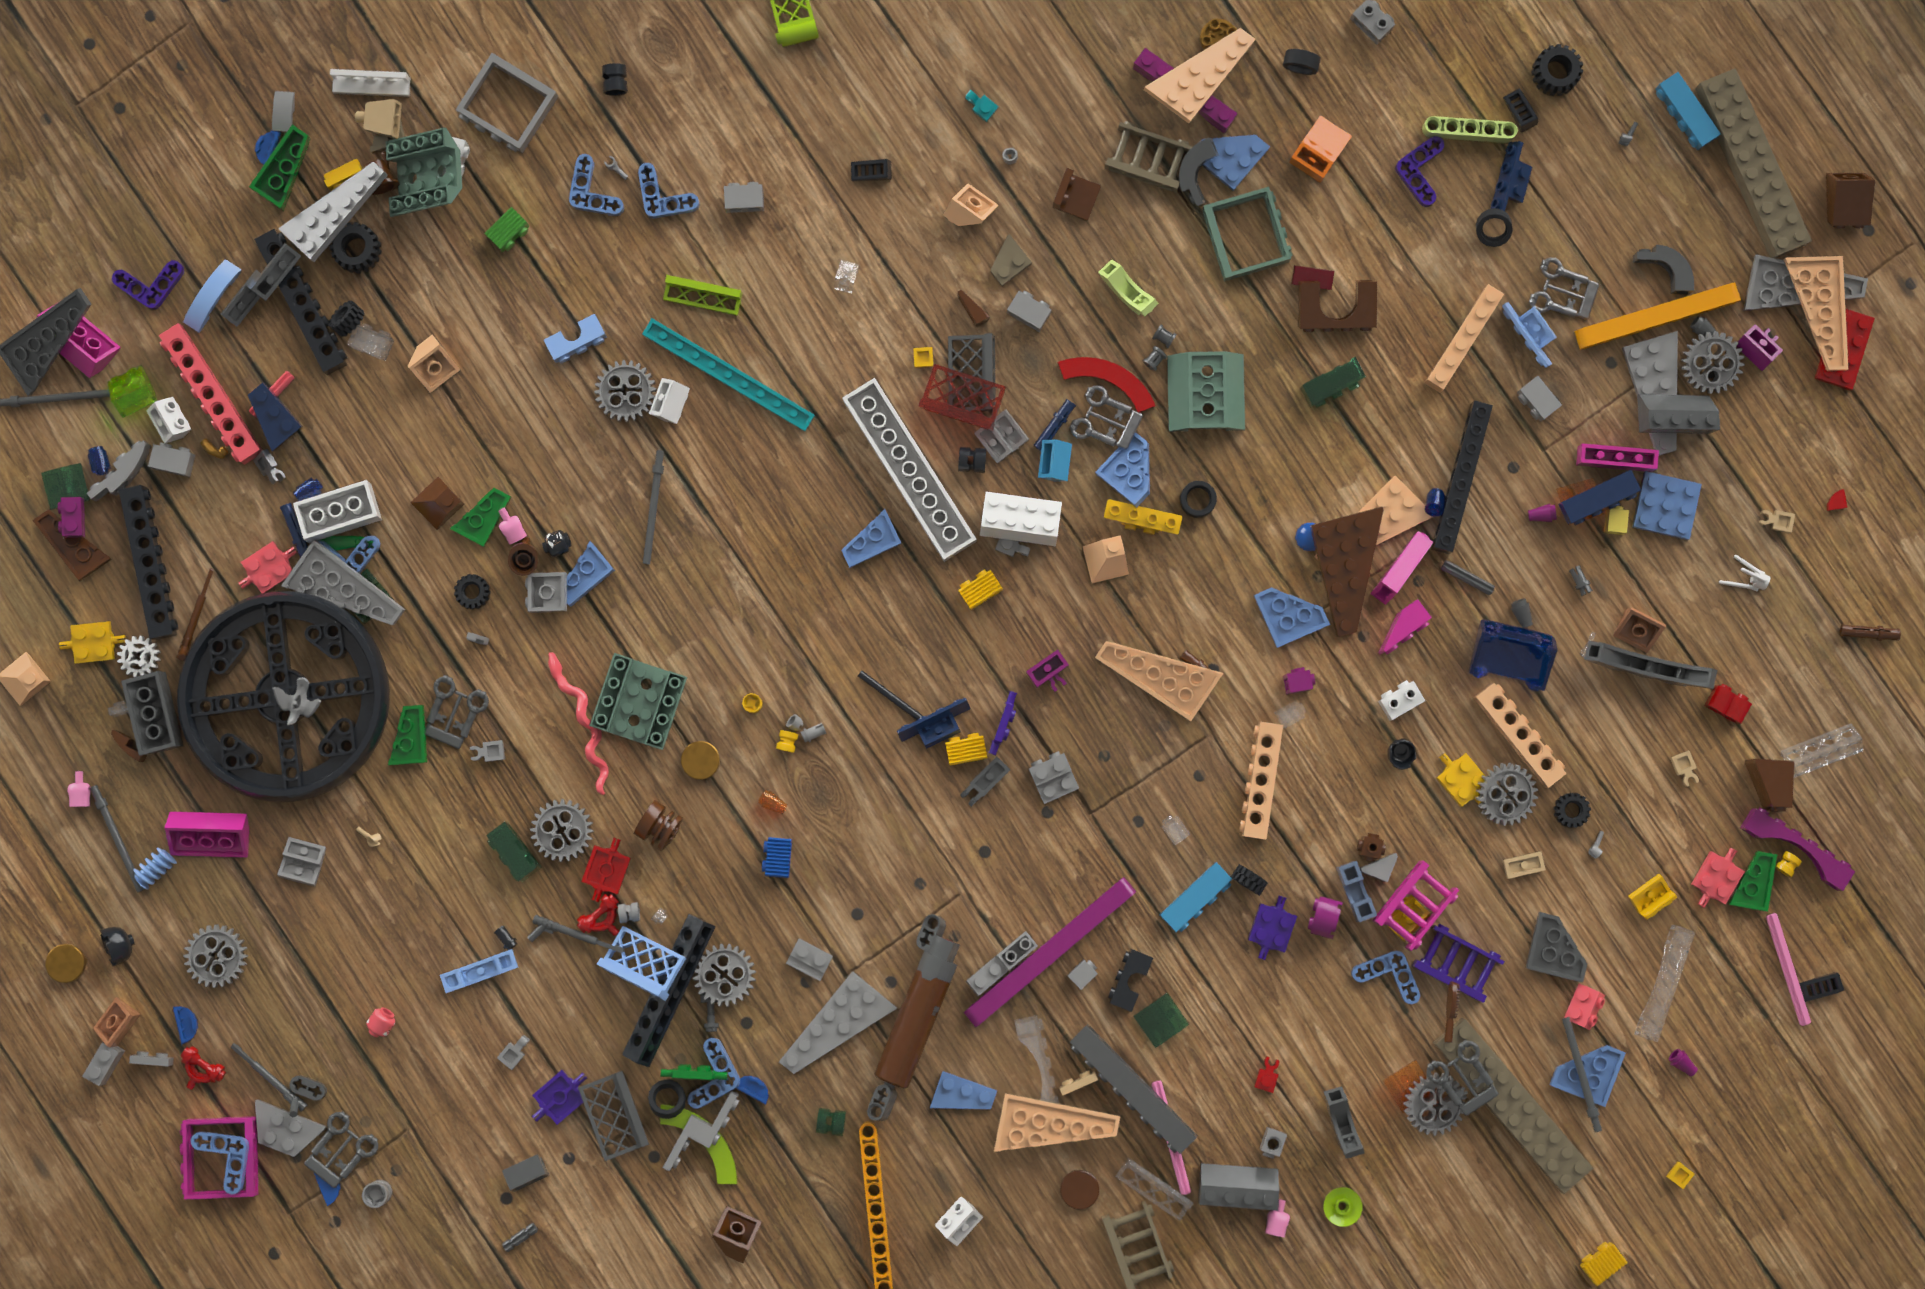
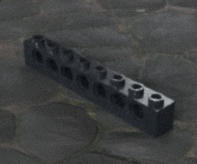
M275 229L254 239L267 265L274 257L273 250L278 247L281 248L287 242L283 233H279ZM294 265L278 286L323 373L329 375L347 366L345 361L347 355L336 344L339 340L334 332H330L327 317L321 315L319 311L321 305L316 298L313 299L310 293L313 290L308 282H304L302 278L304 273L301 267ZM298 281L297 287L290 289L291 282ZM306 297V303L299 305L300 298ZM310 314H315V319L312 322H308L307 317ZM323 330V337L316 339V333ZM327 347L333 348L330 355H325L324 353Z
M1475 400L1470 404L1431 550L1445 554H1451L1454 551L1493 405Z
M143 485L119 489L149 639L158 640L176 636L178 623L173 618L172 612L175 609L173 601L170 600L168 594L171 592L168 581L166 582L165 579L167 570L161 560L163 551L157 541L159 532L153 522L155 513L149 503V500H151L150 491ZM137 502L142 504L139 511H135V504ZM144 520L146 525L144 529L140 530L138 525ZM145 539H149L150 542L147 548L142 546ZM152 557L153 564L152 566L147 567L146 561L148 558ZM153 576H156L157 583L152 586L150 584V579ZM159 594L161 601L155 604L154 597ZM164 613L165 620L159 623L158 616Z
M688 914L672 948V951L684 956L686 960L667 991L669 996L666 1001L650 994L623 1051V1056L637 1064L650 1067L716 926L699 917ZM676 957L668 959L669 968L675 966L679 959ZM667 973L658 977L659 984L664 986L668 979Z

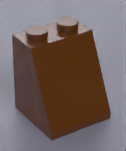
M1826 173L1827 222L1834 228L1839 229L1845 228V226L1864 228V225H1871L1875 180L1866 173Z
M1745 760V765L1762 807H1767L1772 812H1786V808H1792L1794 761Z

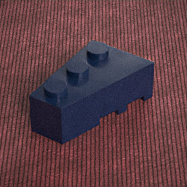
M261 383L248 394L271 451H275L303 427L265 383Z

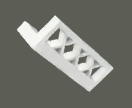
M330 69V75L333 78L332 92L334 94L409 97L410 77L406 72Z

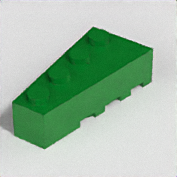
M292 124L249 186L252 191L283 212L311 138L309 135Z

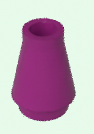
M1550 503L1528 510L1529 521L1552 522V520H1557L1555 505H1550Z
M1676 1049L1669 1056L1670 1064L1691 1077L1697 1072L1698 1068L1684 1050Z

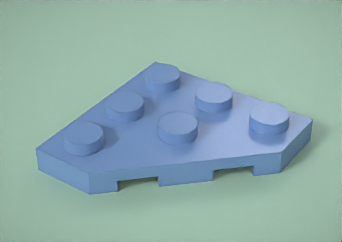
M1257 135L1212 138L1219 156L1206 161L1202 166L1234 191L1269 150L1270 146Z
M1135 432L1127 449L1118 447L1095 473L1136 508L1150 494L1149 443Z
M1272 587L1254 595L1276 648L1330 625L1323 608L1316 604L1314 605Z
M1605 1045L1581 1056L1594 1103L1606 1107L1626 1054L1625 1052ZM1574 1059L1557 1066L1549 1085L1585 1099Z

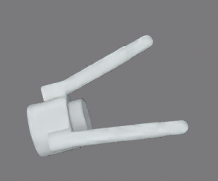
M1734 555L1736 560L1754 571L1753 573L1745 568H1741L1742 572L1751 576L1750 583L1752 585L1719 581V584L1752 589L1757 592L1758 589L1765 590L1767 588L1770 576L1739 556Z

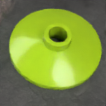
M1339 1187L1330 1191L1323 1204L1327 1219L1334 1225L1341 1227L1354 1224L1360 1218L1363 1208L1359 1195L1354 1190L1346 1187ZM1343 1202L1345 1203V1208L1341 1210L1339 1209V1204Z

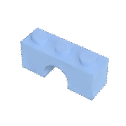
M595 314L578 322L581 328V335L575 341L566 340L561 331L544 339L556 363H564L570 359L571 355L575 353L577 355L587 351V347L593 344L597 346L604 342V338L607 336Z

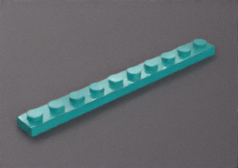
M651 318L642 333L646 338L806 432L815 417L813 413Z

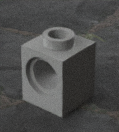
M1083 959L1067 976L1082 990L1098 974L1095 971L1097 967L1090 960L1086 962Z
M1266 1127L1259 1148L1261 1151H1264L1263 1155L1273 1159L1274 1156L1280 1157L1287 1134ZM1274 1138L1278 1144L1275 1148L1270 1149L1268 1148V1141Z

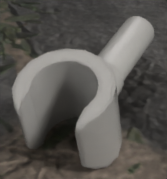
M609 156L613 163L608 165L604 161L606 167L609 170L616 171L626 180L628 176L617 166L618 164L614 157Z
M1599 831L1596 842L1588 851L1595 859L1603 852L1598 847L1604 835L1603 831Z

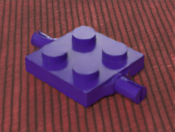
M1010 691L1005 702L1006 707L995 739L992 740L990 754L996 755L1002 740L1006 741L1010 729L1007 728L1008 722H1013L1016 713L1013 710L1017 695L1015 692Z
M1279 896L1276 906L1259 904L1248 940L1262 947L1258 956L1260 959L1266 960L1269 949H1276L1284 953L1286 951L1297 916L1283 909L1285 897Z
M562 1069L532 1096L538 1102L540 1109L532 1115L533 1119L538 1116L535 1119L538 1122L544 1115H547L557 1125L583 1103L578 1087L588 1079L586 1076L583 1077L585 1074L582 1072L577 1078L572 1079Z

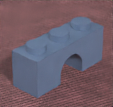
M1357 861L1336 867L1356 922H1362L1377 916L1371 897L1368 896L1364 887L1363 876Z

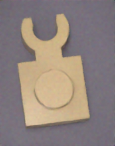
M1768 510L1761 511L1760 514L1766 515L1767 520H1760V525L1772 524L1771 530L1792 533L1795 514L1776 510L1774 515H1772Z
M1689 750L1670 757L1677 776L1683 774L1682 782L1685 787L1690 786L1688 783L1689 777L1693 778L1694 783L1699 782L1698 776L1692 772L1693 769H1696V765Z

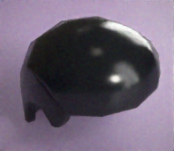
M1403 738L1393 741L1387 750L1389 761L1395 768L1400 770L1409 769L1412 762L1416 760V747L1407 739Z

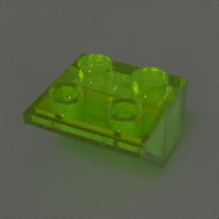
M142 365L133 367L126 373L114 376L111 380L107 381L111 402L122 418L157 401L155 390Z

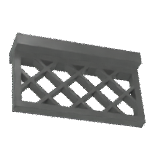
M992 333L948 336L949 412H996L995 336ZM961 340L965 346L957 353L953 349V341ZM974 340H982V347L977 352L969 346ZM967 348L974 353L968 362L960 356ZM978 356L982 360V366L976 371L970 366V363ZM959 357L965 365L957 372L953 368V362ZM969 366L975 373L967 381L960 374ZM978 375L982 379V385L976 390L970 383ZM958 376L966 382L959 390L953 387V381ZM969 385L975 393L967 400L961 392ZM977 394L982 398L983 407H974L970 403ZM960 395L966 402L961 407L953 408V400Z
M623 1071L578 1087L605 1161L649 1145ZM613 1079L615 1084L612 1094L602 1090L604 1082ZM601 1083L600 1088L595 1087V1085ZM592 1087L598 1090L594 1101L586 1098L584 1089ZM616 1090L618 1092L619 1097L614 1095ZM600 1091L611 1096L606 1106L596 1102ZM613 1097L619 1099L622 1103L619 1112L608 1108ZM587 1101L592 1103L591 1107H589ZM594 1104L605 1108L601 1119L592 1116L591 1110ZM622 1109H624L626 1115L621 1114ZM607 1110L617 1114L613 1125L602 1120ZM619 1115L627 1118L629 1122L626 1130L615 1126ZM594 1119L597 1120V1121H599L597 1127H596V1124H595ZM601 1122L611 1126L607 1138L598 1132ZM614 1128L624 1132L620 1143L609 1139ZM625 1135L633 1136L637 1145L631 1147L622 1145ZM601 1138L606 1140L604 1145L602 1143ZM610 1141L618 1145L616 1152L607 1156L605 1151L607 1142ZM620 1146L625 1148L624 1150L619 1151Z

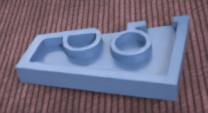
M884 509L841 550L849 568L901 544L886 510Z
M591 541L588 543L583 555H580L572 572H569L567 576V604L570 607L615 571Z

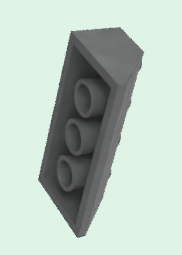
M1637 395L1639 433L1710 434L1720 430L1719 410L1710 396Z
M156 671L121 681L139 756L183 747L166 672Z
M1201 1163L1198 1203L1200 1205L1278 1210V1169Z

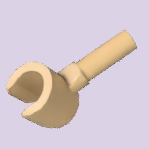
M360 827L356 829L367 839L370 847L380 845V842H378L381 840L380 834L370 835Z

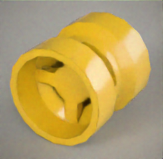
M750 693L743 698L742 705L749 713H757L761 710L763 702L758 695Z
M780 730V741L777 743L776 749L794 753L796 748L794 743L798 740L799 734Z
M1785 851L1782 855L1783 859L1776 864L1775 868L1791 878L1794 875L1795 868L1799 867L1802 861L1792 853Z

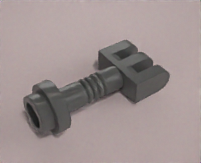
M704 993L700 995L701 1003H707V1023L703 1025L706 1028V1032H717L719 1023H715V1003L711 1004V998L704 1000Z

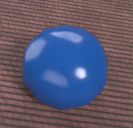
M1316 523L1302 524L1296 530L1295 539L1297 545L1305 551H1316L1310 525Z

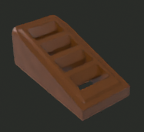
M959 290L957 297L975 327H979L989 321L990 317L964 291Z

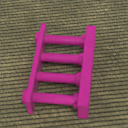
M1420 860L1372 920L1378 926L1383 924L1390 926L1409 942L1405 948L1410 951L1416 950L1421 945L1422 937L1448 904L1455 902L1459 889L1452 887L1449 891L1429 875L1427 868L1430 865ZM1419 879L1425 880L1444 896L1438 906L1416 889L1415 884ZM1407 894L1414 896L1432 911L1426 921L1404 904L1403 899ZM1395 909L1402 911L1420 926V929L1414 936L1392 919L1391 914Z

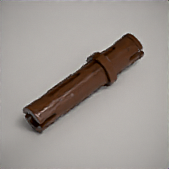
M1841 624L1840 636L1872 638L1877 641H1882V639L1899 641L1901 630L1883 628V626L1867 627Z

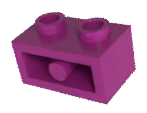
M61 497V502H58V513L61 514V521L58 522L59 533H62V536L65 538L85 537L84 499L82 497Z
M1304 667L1293 669L1291 673L1283 676L1286 695L1310 691L1313 689V685H1315L1314 674H1311L1310 670L1305 671Z

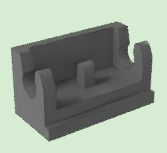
M538 1154L502 1171L509 1190L513 1192L550 1176L543 1159Z

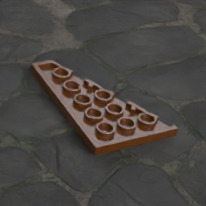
M1383 507L1310 525L1337 637L1357 632L1384 511Z

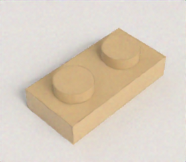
M1541 851L1502 860L1507 879L1546 870Z
M1088 1070L1079 1074L1080 1078L1074 1081L1070 1078L1061 1082L1062 1086L1059 1088L1062 1095L1097 1081L1096 1073H1091Z

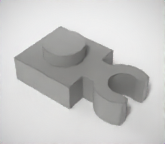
M503 740L483 742V748L478 746L470 747V750L478 751L476 757H471L473 761H478L482 757L485 758V762L505 760Z

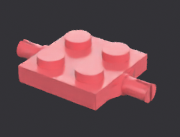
M274 541L270 542L241 562L248 577L238 582L239 585H242L241 588L244 589L253 583L262 594L283 582L293 570L290 566L289 558L297 554V550L293 546L286 552H283Z
M1730 848L1725 857H1721L1712 851L1707 855L1691 883L1703 894L1698 903L1701 907L1705 908L1710 898L1716 899L1725 905L1745 872L1732 862L1737 853L1735 849Z

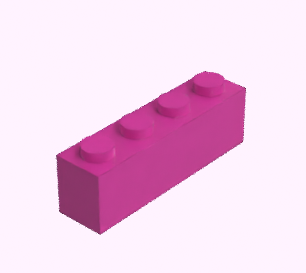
M1582 443L1577 447L1576 466L1653 472L1658 469L1659 450Z

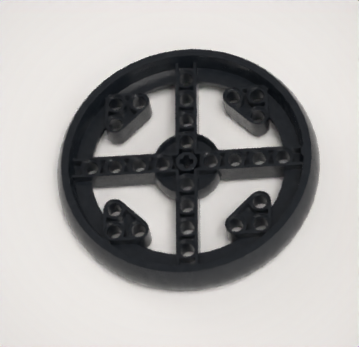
M276 591L255 595L231 605L215 616L198 634L188 650L179 675L177 689V707L181 728L187 744L200 764L215 779L233 791L250 798L269 802H295L314 798L333 790L351 778L366 763L377 747L385 729L390 705V687L385 662L378 646L366 628L353 615L333 602L312 594L294 591ZM277 615L279 621L276 625H272L271 618ZM285 619H296L315 624L306 628L305 638L327 656L336 660L343 659L348 651L359 674V677L309 683L307 699L310 702L316 699L325 701L361 696V707L356 724L351 719L341 718L318 746L319 753L324 757L331 758L307 771H303L298 721L304 715L301 714L295 724L287 725V720L284 721L282 718L284 711L277 703L273 691L274 687H278L288 695H295L297 679L306 678L300 672L291 669ZM264 622L270 672L262 677L255 691L206 697L211 669L216 674L228 675L248 651L249 641L238 634L251 626ZM333 627H337L338 634L332 637L330 630ZM317 629L319 636L316 639H312L311 633ZM279 634L281 641L275 645L273 638ZM237 640H241L243 645L237 650L235 643ZM222 642L223 650L217 652L216 645ZM335 646H339L341 649L340 654L334 656L332 652ZM281 653L283 660L277 664L275 657ZM224 661L226 667L223 671H220L218 665ZM283 672L285 680L280 683L278 675ZM359 681H363L364 683V689L362 691H358L356 689V685ZM340 684L345 685V691L342 694L337 692V687ZM324 686L326 688V693L324 696L320 697L318 694V690L320 687ZM264 694H267L269 698L266 704L261 703V697ZM247 696L249 698V704L246 707H244L242 705V699ZM226 699L230 701L228 709L223 708V702ZM206 702L211 704V709L208 712H205L203 708ZM258 710L266 720L276 724L282 775L269 774L252 769L262 764V754L236 734H224L219 742L208 716ZM344 722H348L350 725L347 732L342 730ZM290 729L292 737L286 740L284 733ZM233 737L235 744L229 748L227 741ZM347 741L352 743V748L349 751L344 749V744ZM331 743L333 746V750L331 753L327 754L325 752V746ZM292 748L295 754L292 759H289L287 751ZM251 754L256 756V761L253 764H250L248 760ZM234 756L237 759V763L232 767L229 760ZM291 768H295L297 771L294 778L289 776Z

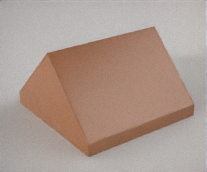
M1631 607L1625 610L1613 636L1648 653L1666 628V625Z
M116 997L93 1029L106 1046L115 1047L119 1045L141 1014Z

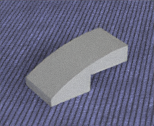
M275 91L272 114L273 131H288L293 124L295 92Z

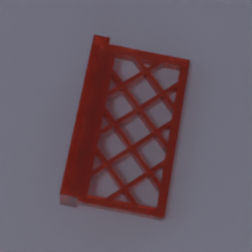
M934 364L923 398L920 399L918 406L921 409L993 432L994 422L1006 386ZM937 369L944 371L947 376L946 379L939 383L935 378ZM957 376L962 377L965 384L955 388L952 379ZM949 381L953 390L943 394L940 385ZM979 382L983 390L973 394L969 385ZM937 387L941 396L935 400L928 398L930 390ZM967 387L971 396L961 400L957 391ZM994 387L1000 389L998 397L991 400L987 391ZM985 392L989 401L979 406L975 397ZM955 393L959 402L949 405L946 397ZM973 398L977 408L968 411L963 403ZM990 404L993 408L991 418L984 416L981 411L982 408Z

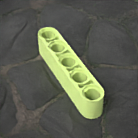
M1431 116L1423 124L1422 132L1426 137L1430 138L1438 136L1443 139L1509 143L1516 136L1518 129L1513 122ZM1427 124H1434L1436 130H1430ZM1447 125H1452V126H1454L1455 131H1454V132L1448 131L1446 126H1447ZM1471 126L1474 129V133H1468L1465 127ZM1488 127L1492 129L1493 134L1489 135L1485 133L1484 128ZM1503 129H1509L1512 135L1506 136Z

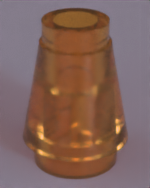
M764 790L758 800L761 807L780 814L784 813L788 805L771 790Z

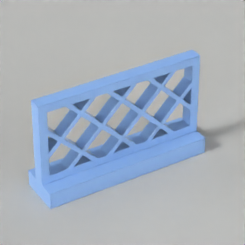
M622 926L612 945H619L622 948L633 946L635 954L626 957L624 951L621 953L622 958L614 961L611 957L616 951L609 949L604 959L600 958L597 965L666 1001L669 996L667 991L686 958ZM625 933L630 934L632 941L623 944L622 938ZM646 942L647 949L638 952L637 944ZM660 949L663 957L653 960L652 952ZM648 953L650 962L641 965L639 956ZM673 957L678 958L679 960L676 965L669 968L667 960ZM636 958L637 966L631 969L628 968L627 961ZM664 961L665 970L656 973L655 964ZM651 966L653 974L645 977L642 969ZM667 973L668 979L663 986L659 984L658 976Z

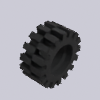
M353 301L345 302L343 306L340 305L339 309L334 311L335 314L331 316L332 319L329 320V326L341 337L347 336L348 333H352L353 329H356L357 325H360V321L363 320L365 313Z
M467 574V576H462L460 580H457V585L454 586V596H456L455 599L461 606L467 609H479L489 600V595L491 594V591H489L490 586L482 577L476 574ZM472 584L477 585L479 588V595L475 599H469L465 595V589Z
M1578 793L1564 794L1555 802L1556 806L1553 808L1555 810L1554 816L1557 817L1556 820L1562 826L1569 828L1582 826L1591 815L1589 814V811H1591V807L1588 805L1590 804L1589 801H1586V798ZM1569 803H1575L1579 807V814L1574 818L1568 817L1565 813V808Z
M1238 864L1231 875L1232 879L1259 896L1268 884L1266 880Z

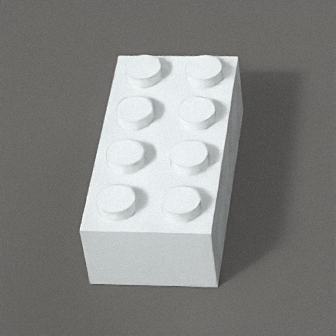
M367 480L293 503L303 539L308 543L382 520L372 485Z
M986 492L980 536L1056 546L1062 502Z

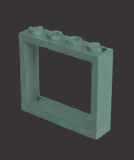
M1269 187L1204 205L1202 208L1224 281L1289 263L1291 256H1293L1291 246H1287L1285 240L1287 238L1286 229L1281 227L1280 220H1282L1280 210L1275 208L1274 202H1276V197L1273 191L1270 192ZM1263 198L1281 257L1232 272L1213 212Z

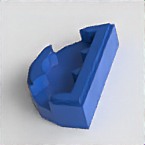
M280 131L266 133L260 136L256 142L255 153L262 165L266 163L277 147L282 134Z
M178 1006L173 1007L181 1045L191 1041L196 1035L198 1020L190 1009Z
M754 1076L740 1078V1084L736 1089L766 1105L769 1096L765 1083Z
M314 1173L326 1205L329 1206L335 1202L339 1195L340 1183L337 1187L333 1188Z

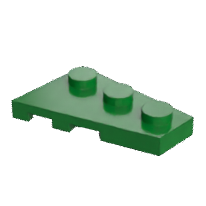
M493 488L450 529L485 547L501 518L498 511L504 507L506 509L512 497Z
M424 705L403 706L397 728L398 732L392 746L393 750L388 765L427 763Z
M1756 851L1728 905L1768 912L1777 854Z

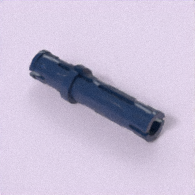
M1066 399L1058 412L1053 414V419L1033 446L1041 451L1042 440L1053 439L1063 423L1067 422L1066 419L1076 405Z
M288 503L281 506L280 509L293 538L292 544L296 546L301 558L308 545L303 539L292 504Z

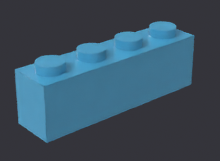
M1679 72L1661 82L1655 88L1657 97L1664 101L1668 113L1675 117L1679 129L1686 133L1690 145L1696 148L1697 151L1721 135Z
M1215 862L1159 915L1175 932L1178 930L1182 932L1189 926L1188 921L1192 917L1196 919L1203 912L1202 908L1206 904L1210 906L1217 899L1216 894L1220 891L1225 892L1231 886L1230 881L1232 878Z

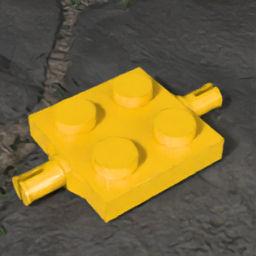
M111 621L70 625L71 641L59 642V645H67L60 646L59 648L60 650L72 648L75 663L115 659V644L125 643V640L119 639L126 638V635L114 636L111 629Z
M1443 753L1439 758L1446 767L1436 779L1460 807H1463L1473 799L1478 805L1482 803L1476 800L1477 797L1481 796L1476 790L1481 789L1478 782H1484L1481 777L1484 775L1467 753H1464L1454 761L1446 753Z

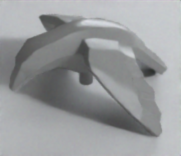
M306 678L297 679L295 695H288L278 687L273 688L280 708L283 711H290L287 725L295 724L301 714L309 718L321 703L319 699L313 700V702L307 699L309 682Z

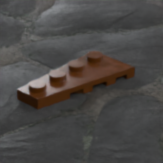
M49 509L32 520L79 582L111 560L109 556L84 537H63L62 533H59L58 522L61 519Z

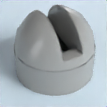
M1007 148L1002 153L1006 164L1016 163L1018 154L1014 148Z
M794 714L788 719L786 726L792 731L801 730L799 727L803 726V721L798 715Z

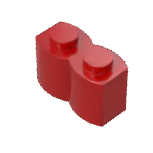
M1721 684V686L1715 685L1704 706L1735 724H1742L1752 705L1748 701L1749 698L1740 693L1738 695L1731 692L1732 688L1725 684Z

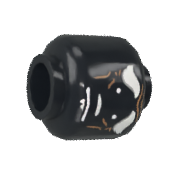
M562 530L545 535V542L542 543L545 553H550L552 557L568 553L572 546L568 533H564Z

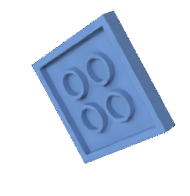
M1645 471L1632 527L1690 540L1702 484Z

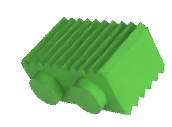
M511 207L484 234L504 252L505 250H510L515 245L514 241L518 237L521 238L528 232L529 224Z

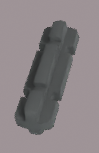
M534 1223L529 1224L526 1229H522L512 1236L510 1240L508 1239L502 1243L504 1250L509 1252L514 1246H518L528 1239L530 1235L532 1236L538 1232V1228Z

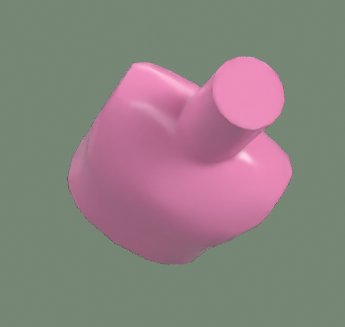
M505 507L498 511L503 519L499 524V528L509 545L527 536L518 516L510 517Z
M83 771L75 772V783L68 786L69 807L90 806L91 786L88 783H83Z
M1279 1199L1278 1210H1270L1268 1212L1265 1233L1285 1237L1290 1216L1284 1212L1285 1200Z

